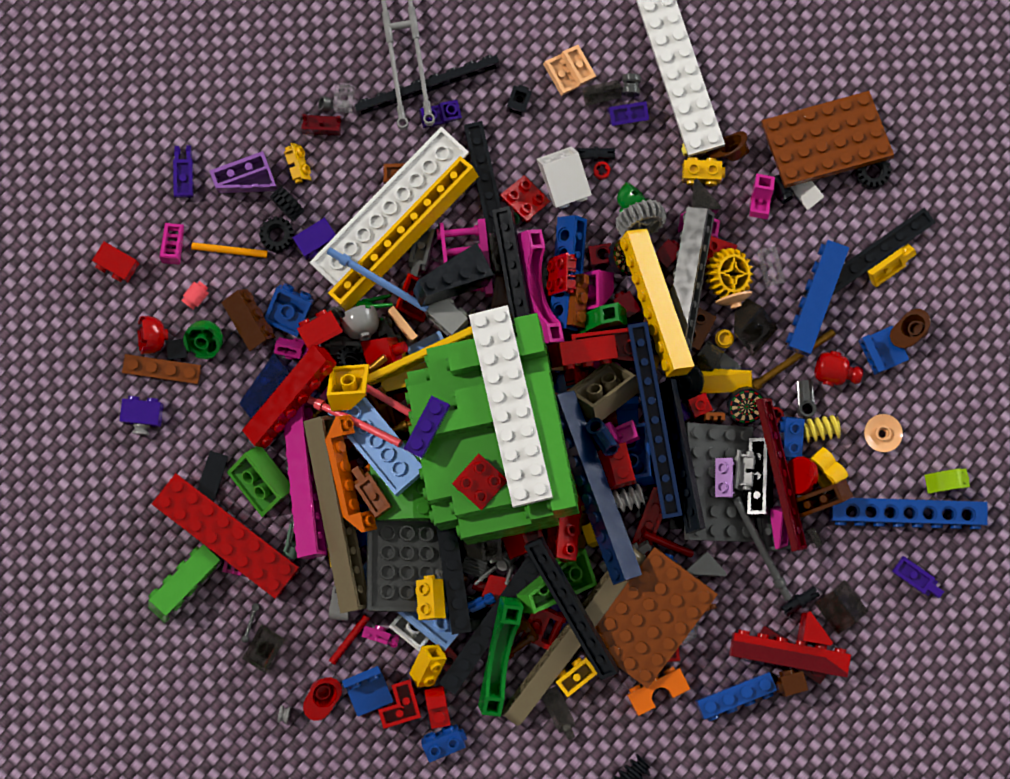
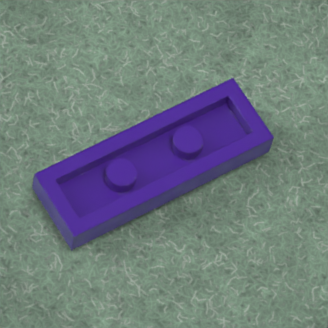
M434 396L430 397L404 447L406 452L423 459L450 408V404Z

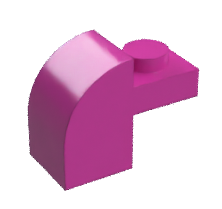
M756 173L749 204V216L768 220L775 177Z
M633 420L614 427L610 422L605 424L618 444L626 442V445L641 439L636 423Z

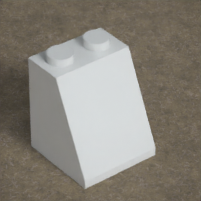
M572 146L536 159L552 203L556 208L568 207L574 201H585L588 199V196L592 195L579 153Z

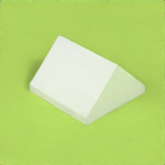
M400 614L389 625V628L418 651L429 641V638Z

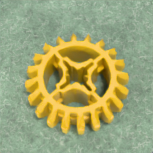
M727 248L715 252L713 257L708 259L710 264L706 265L708 272L704 274L708 275L709 279L705 282L710 283L708 289H714L713 294L723 298L751 289L749 284L753 281L750 279V276L754 274L750 272V269L753 266L748 264L750 259H745L746 254L740 253V250Z

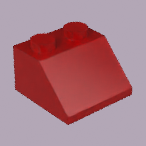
M323 309L315 314L316 318L312 320L307 318L298 323L299 327L296 329L308 350L313 345L318 346L343 332L331 310L326 311V309Z
M626 442L618 444L620 446L617 450L618 452L612 456L606 457L601 450L597 451L611 490L637 484Z

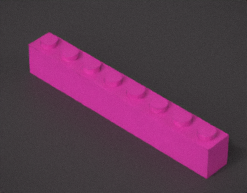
M306 402L285 425L284 438L292 501L291 511L294 521L293 531L296 541L295 551L297 558L309 560L326 556L328 553L303 422L313 419L312 405Z

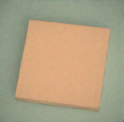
M394 306L388 310V316L410 343L415 342L418 338L417 334Z

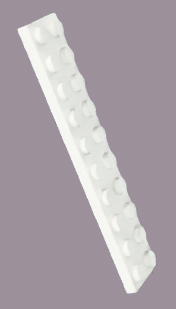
M636 0L688 157L724 147L725 142L677 1Z
M441 126L309 263L335 286L351 268L348 266L344 267L339 264L338 260L328 255V249L331 247L341 254L345 253L351 257V260L357 263L460 156L464 159L469 152Z
M506 305L470 314L469 319L512 507L516 508L553 499L509 307Z

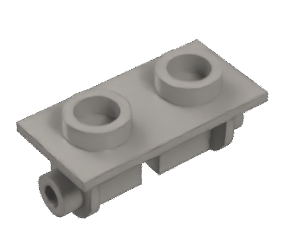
M737 450V455L734 459L736 469L733 476V485L735 489L741 492L743 490L750 491L751 487H753L754 473H747V469L754 470L756 456H754L752 451H746L745 453Z

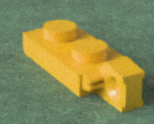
M907 244L867 271L871 283L878 287L905 268L906 262L916 255L915 249Z

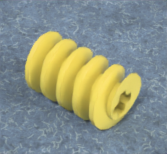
M830 415L829 419H827L826 416H823L821 421L818 417H815L814 421L808 418L806 423H804L803 438L806 439L807 443H810V437H813L814 441L817 442L818 436L821 437L822 441H825L826 435L832 440L833 434H836L837 438L840 439L841 428L838 417L835 418V416Z

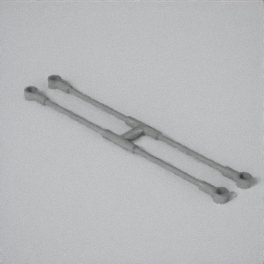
M381 0L385 38L389 48L397 99V126L400 130H406L409 127V123L401 100L392 30L411 28L412 39L415 43L424 99V124L432 126L435 123V117L432 114L430 101L428 100L419 44L418 23L413 1L408 0L409 20L391 23L386 0ZM431 117L432 121L428 122L426 119ZM402 121L406 122L404 126L400 125Z

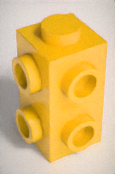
M689 157L683 161L682 182L687 183V185L695 186L698 183H705L706 186H717L722 178H725V167H722V161H717V158L699 160L697 157Z
M435 575L423 576V580H416L415 592L417 595L418 620L446 619L443 579H436Z
M439 644L421 647L409 672L417 688L434 686L447 660Z

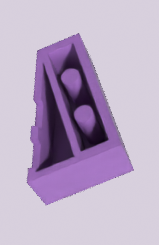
M263 151L210 170L218 193L267 192L278 189Z

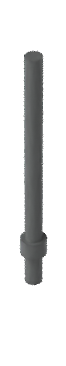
M739 496L734 497L732 500L774 579L773 583L776 589H779L785 601L790 600L792 597L786 587L787 583L784 577L780 576L750 516L747 515V510Z

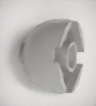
M360 305L344 312L345 317H340V323L348 337L366 341L377 331L379 317L374 306L370 305V309L366 308L365 305Z

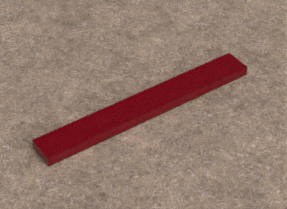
M757 399V409L792 552L807 549V544L772 399Z

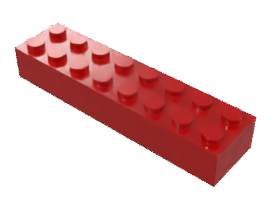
M176 473L152 502V505L275 599L279 597L300 569V567Z

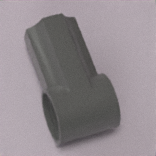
M797 381V414L800 418L807 420L813 417L817 408L814 400L813 381ZM802 407H810L811 413L805 414L802 411Z

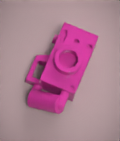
M279 337L275 343L274 354L283 355L286 359H300L308 352L302 339L294 338L290 340Z
M375 625V628L364 626L361 636L390 645L393 648L397 647L400 640L399 635H392L386 632L387 628Z

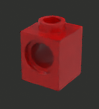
M706 393L686 401L693 420L702 417L706 412L713 411Z

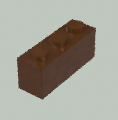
M248 289L237 290L221 302L249 351L258 350L276 338L272 327L266 322L262 310L257 306L252 293Z
M843 479L805 495H800L795 499L801 518L852 498L853 495L846 479Z

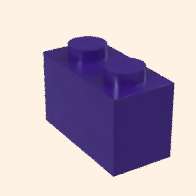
M324 217L292 238L304 258L312 260L336 234Z
M128 396V399L122 398L119 420L121 423L161 427L164 405L159 402V399L147 398V401L139 400L140 397Z

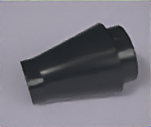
M780 175L774 176V192L777 201H780L781 204L789 202L794 198V190L791 187L784 188Z

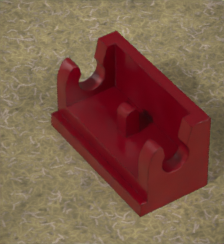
M302 114L303 124L301 125V130L303 134L341 136V116Z

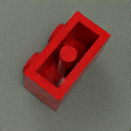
M103 241L92 259L96 264V269L103 273L106 271L112 273L111 277L120 283L122 280L128 283L140 264L136 259Z

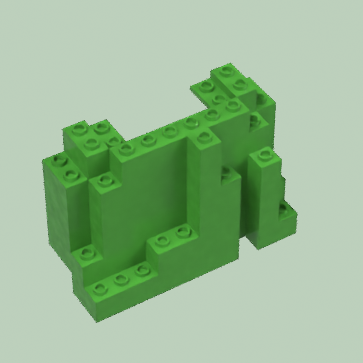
M537 313L514 318L515 324H513V329L553 499L513 508L506 482L488 504L480 510L452 484L478 453L506 478L474 338L427 348V355L424 356L428 368L407 372L408 378L405 379V385L408 392L405 393L407 404L411 406V411L408 412L412 425L409 426L410 435L431 396L450 404V408L423 459L417 456L416 458L417 461H421L422 468L419 469L421 481L424 480L425 488H422L425 500L428 499L432 507V511H429L431 523L437 526L440 531L456 528L458 537L467 545L560 526L558 518L580 514L577 503L579 499L576 484L571 473L551 375L550 356Z

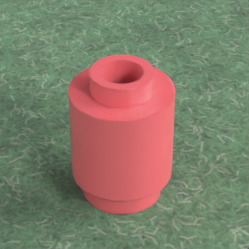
M200 281L198 283L193 282L184 293V298L181 301L194 310L196 306L199 307L209 294L206 291L208 287Z

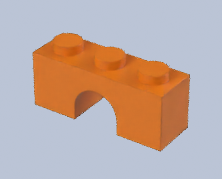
M672 666L663 671L665 675L659 678L656 677L648 689L645 686L640 687L639 684L629 689L630 693L626 695L637 716L656 707L652 700V694L657 688L663 687L667 689L671 698L690 690L680 668L675 669Z

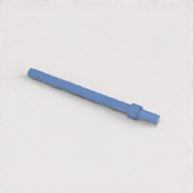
M331 247L328 249L327 254L338 260L339 264L344 267H350L423 312L428 310V305L421 307L415 297L351 260V257L347 254H341Z

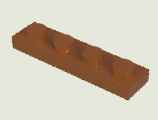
M125 354L122 373L199 385L202 366Z

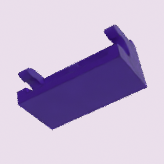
M646 101L607 108L610 116L609 122L612 126L649 120Z

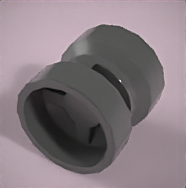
M634 73L623 74L622 82L624 86L622 87L621 94L628 97L639 96L641 76Z

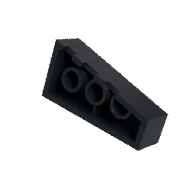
M476 243L418 279L413 293L419 305L423 307L486 287L494 274Z

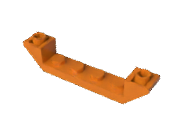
M351 414L337 416L332 423L325 442L342 517L361 532L376 530V520L372 512H360L355 483L343 438L355 433Z

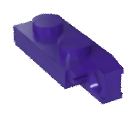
M904 556L900 558L891 571L926 596H929L931 593L935 597L940 598L944 593L942 589L936 586L938 581L935 580V577Z

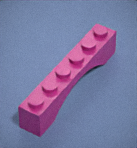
M542 229L523 231L517 234L531 314H538L545 344L548 347L551 344L564 342L561 322L551 311L543 290L542 261L545 244Z

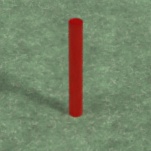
M646 530L641 534L642 538L691 558L694 555L693 550Z
M365 614L362 616L329 659L332 664L335 665L371 618Z

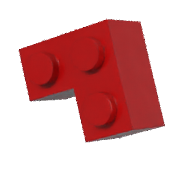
M411 679L392 684L397 704L378 709L383 729L422 717Z

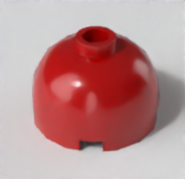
M140 316L138 320V325L142 324V328L138 330L140 354L156 353L164 346V341L168 340V329H164L163 323L156 317Z

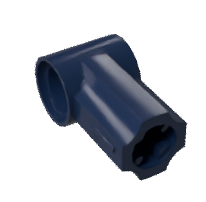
M600 418L590 419L587 422L586 429L592 435L603 454L607 457L617 453L620 446L610 433L609 428Z

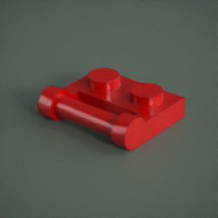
M546 608L535 614H530L528 621L539 636L537 641L531 643L547 650L557 638L563 623L567 621L563 613ZM550 619H553L555 624L548 640L543 639ZM525 630L523 631L521 638L527 636Z

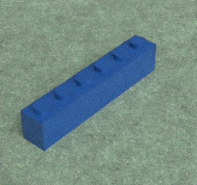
M827 240L825 244L821 243L817 253L820 255L819 260L814 262L811 272L814 273L813 277L808 279L805 290H807L806 296H802L798 305L801 310L799 315L795 314L792 325H794L793 332L788 333L785 343H788L786 349L807 357L811 355L850 247L831 240Z

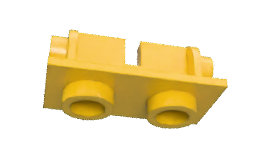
M290 143L291 146L285 147L284 154L288 165L295 164V166L289 168L292 180L296 184L302 183V179L311 181V170L306 164L303 147L299 144Z

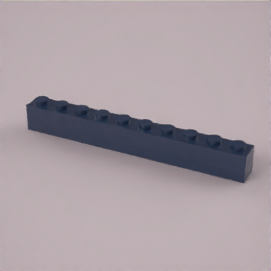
M648 323L630 324L627 328L662 519L682 516Z
M573 390L557 394L556 399L570 468L612 583L616 585L641 576V569L593 439L586 429L587 423L576 393Z

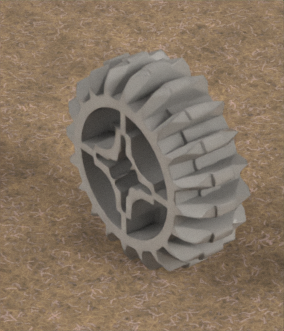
M648 199L647 201L642 200L641 202L629 205L628 208H624L623 212L618 214L619 216L616 218L615 224L621 237L626 231L646 228L649 236H652L653 233L663 228L667 217L660 202Z

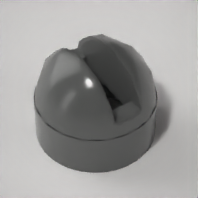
M321 96L318 102V109L324 112L331 111L333 109V100L329 97Z

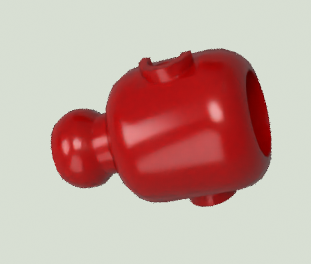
M830 351V353L823 352L819 355L814 376L818 381L823 382L824 385H830L831 387H834V385L841 386L846 380H850L853 384H859L862 380L863 369L859 366L850 367L849 359L841 356L840 352Z

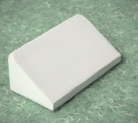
M813 181L791 186L794 190L793 193L807 211L824 198V195Z

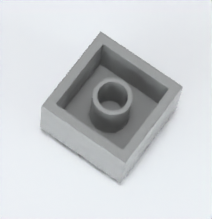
M451 298L428 305L429 308L425 312L426 317L448 337L469 327L468 314L461 307L457 309Z

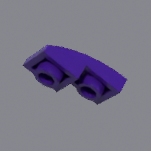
M458 100L442 102L436 106H431L432 114L435 117V123L432 126L424 124V108L419 109L423 128L442 125L462 118ZM428 117L426 121L430 122L432 118Z

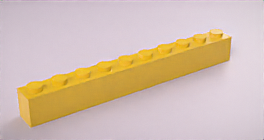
M460 156L357 263L382 277L479 177L474 167ZM350 269L328 294L342 309L347 311L376 283Z

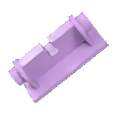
M715 458V497L733 498V494H735L733 492V465H735L733 458Z

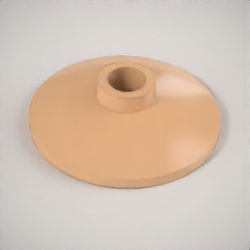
M744 291L731 294L716 300L715 304L730 306L731 309L742 307L741 302L745 301L753 293L752 291Z
M879 414L867 422L864 429V437L867 444L873 450L889 452L897 448L901 443L903 430L896 418L887 414ZM879 431H884L885 437H880Z

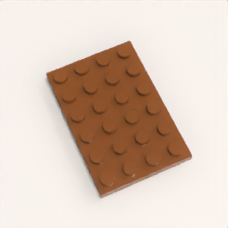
M870 91L761 120L762 128L784 188L894 158L893 150Z
M656 547L652 549L641 564L642 575L629 580L608 611L595 626L616 665L647 689L718 595L717 592Z

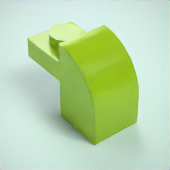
M967 468L924 475L928 494L970 487Z

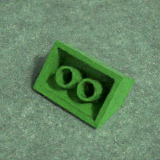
M256 446L245 452L227 471L228 475L261 517L269 513L290 495V482L262 447Z

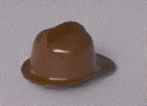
M739 131L724 136L725 146L708 151L706 155L709 158L724 157L729 161L739 160L749 153V148L746 144L747 133Z
M913 309L907 312L890 332V339L894 346L908 348L924 339L928 334L931 324L929 314L922 309Z

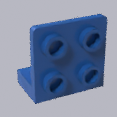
M894 326L862 337L858 341L874 375L909 360L905 349L896 347L891 342L890 332Z
M380 666L342 681L358 717L393 702Z

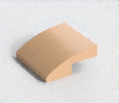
M579 45L566 49L560 55L543 63L561 96L596 78Z

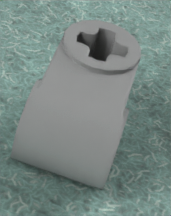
M334 586L329 607V619L348 621L350 612L340 614L336 588Z

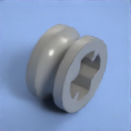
M133 424L135 430L132 431V434L150 435L148 429L151 427L150 425Z
M281 705L278 723L283 721L285 724H288L291 707L284 708Z

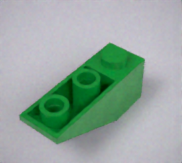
M618 302L599 306L586 313L585 328H578V332H573V334L626 328L628 326L626 309Z

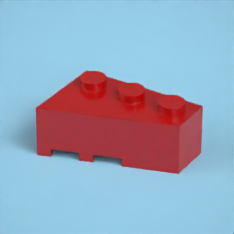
M615 334L548 345L552 368L564 367V370L575 368L576 364H582V367L593 366L596 361H600L601 364L612 363V359L618 358Z

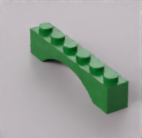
M500 596L478 702L482 715L501 717L510 651L520 626L524 608L519 598Z

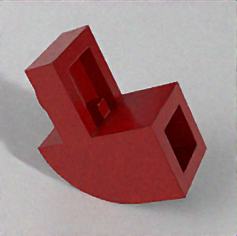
M440 685L425 688V699L431 729L450 726L444 687Z

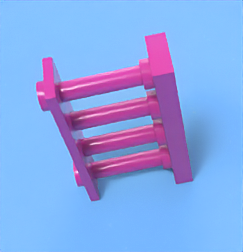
M485 218L477 219V225L470 228L444 230V224L440 223V229H436L437 240H441L443 264L447 262V256L458 255L471 247L446 249V237L475 235L479 236L478 246L490 266ZM492 279L488 286L473 291L485 292V297H493Z

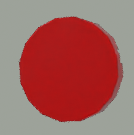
M795 457L787 464L793 491L796 495H805L811 492L813 485L817 483L818 468L815 462L807 457Z

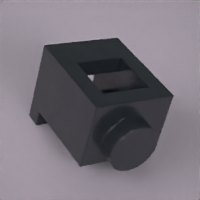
M523 85L513 86L506 111L524 117L532 91ZM520 98L523 100V102L519 103L516 102V100Z

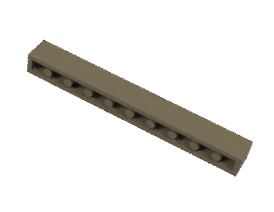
M320 416L303 422L341 614L366 609L367 586L356 529L342 517L325 442L334 421V416Z

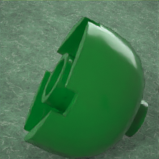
M625 182L617 194V203L621 207L619 211L623 212V209L628 208L629 205L641 202L642 200L647 201L648 198L646 199L642 195L643 193L632 184Z
M209 320L194 322L188 327L183 336V342L189 352L192 351L196 354L195 357L210 359L220 351L223 344V334L215 323Z

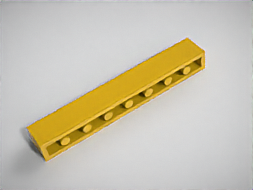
M646 228L626 231L620 239V247L624 251L626 264L632 275V282L636 286L639 301H641L643 314L649 325V332L655 342V350L661 360V367L666 377L686 375L694 367V363L648 230Z

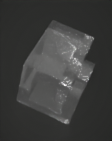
M349 83L335 85L334 112L353 113L354 86H351ZM347 96L348 100H341V98Z

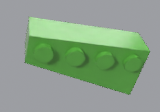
M204 544L200 548L198 546L195 547L189 554L191 557L186 562L183 560L176 567V573L173 576L169 574L162 582L164 585L159 590L157 588L154 589L148 596L150 598L148 600V608L164 623L170 619L168 614L172 610L177 611L182 606L185 596L187 598L191 596L198 588L197 584L199 582L203 583L220 564V559Z
M578 548L576 561L566 563L557 561L576 594L597 585L586 548ZM541 575L517 594V598L520 599L524 606L523 613L535 614L557 604Z

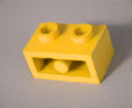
M586 657L575 659L571 663L572 667L567 671L563 669L555 680V683L567 698L597 675L593 665Z

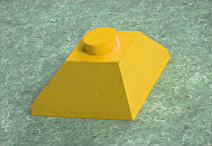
M369 364L335 366L329 375L327 399L331 411L351 410L366 396Z

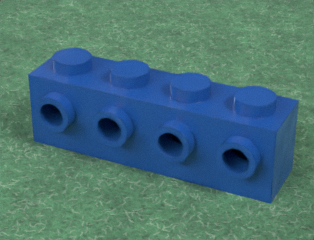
M764 672L697 699L695 702L702 719L708 718V721L719 718V714L726 711L729 714L737 711V706L744 704L747 707L756 703L755 699L762 697L764 700L774 696L773 692L777 691L771 673Z

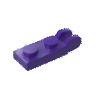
M187 145L186 159H180L181 149L179 146H175L173 159L174 198H194L192 147Z

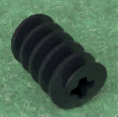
M636 754L637 761L630 759L631 767L627 764L624 765L626 772L618 770L620 777L615 775L612 777L613 779H644L643 774L651 775L650 767Z

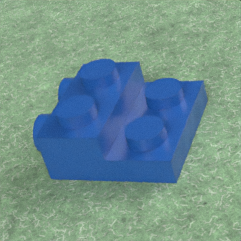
M280 284L276 287L264 318L268 324L298 337L300 335L296 329L299 327L298 323L308 318L315 300L311 299L312 295L307 292L301 291V293L294 291V287L290 284Z

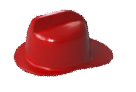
M325 677L316 680L311 685L310 692L303 703V711L308 719L319 721L331 712L342 695L341 683L335 678Z

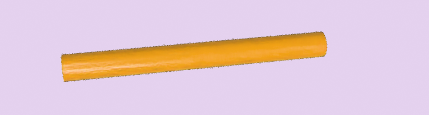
M192 242L191 250L261 258L268 257L267 250Z

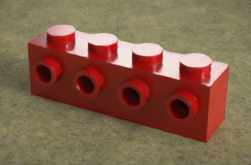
M577 485L576 489L579 499L577 503L580 514L558 518L560 526L548 528L547 545L556 560L565 563L576 561L578 555L581 496Z

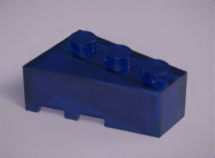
M274 353L239 403L251 419L289 374Z

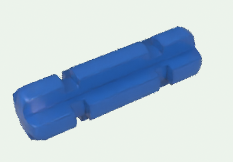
M488 593L484 597L481 596L468 602L469 612L473 613L485 608L487 604H494L496 602L494 595Z

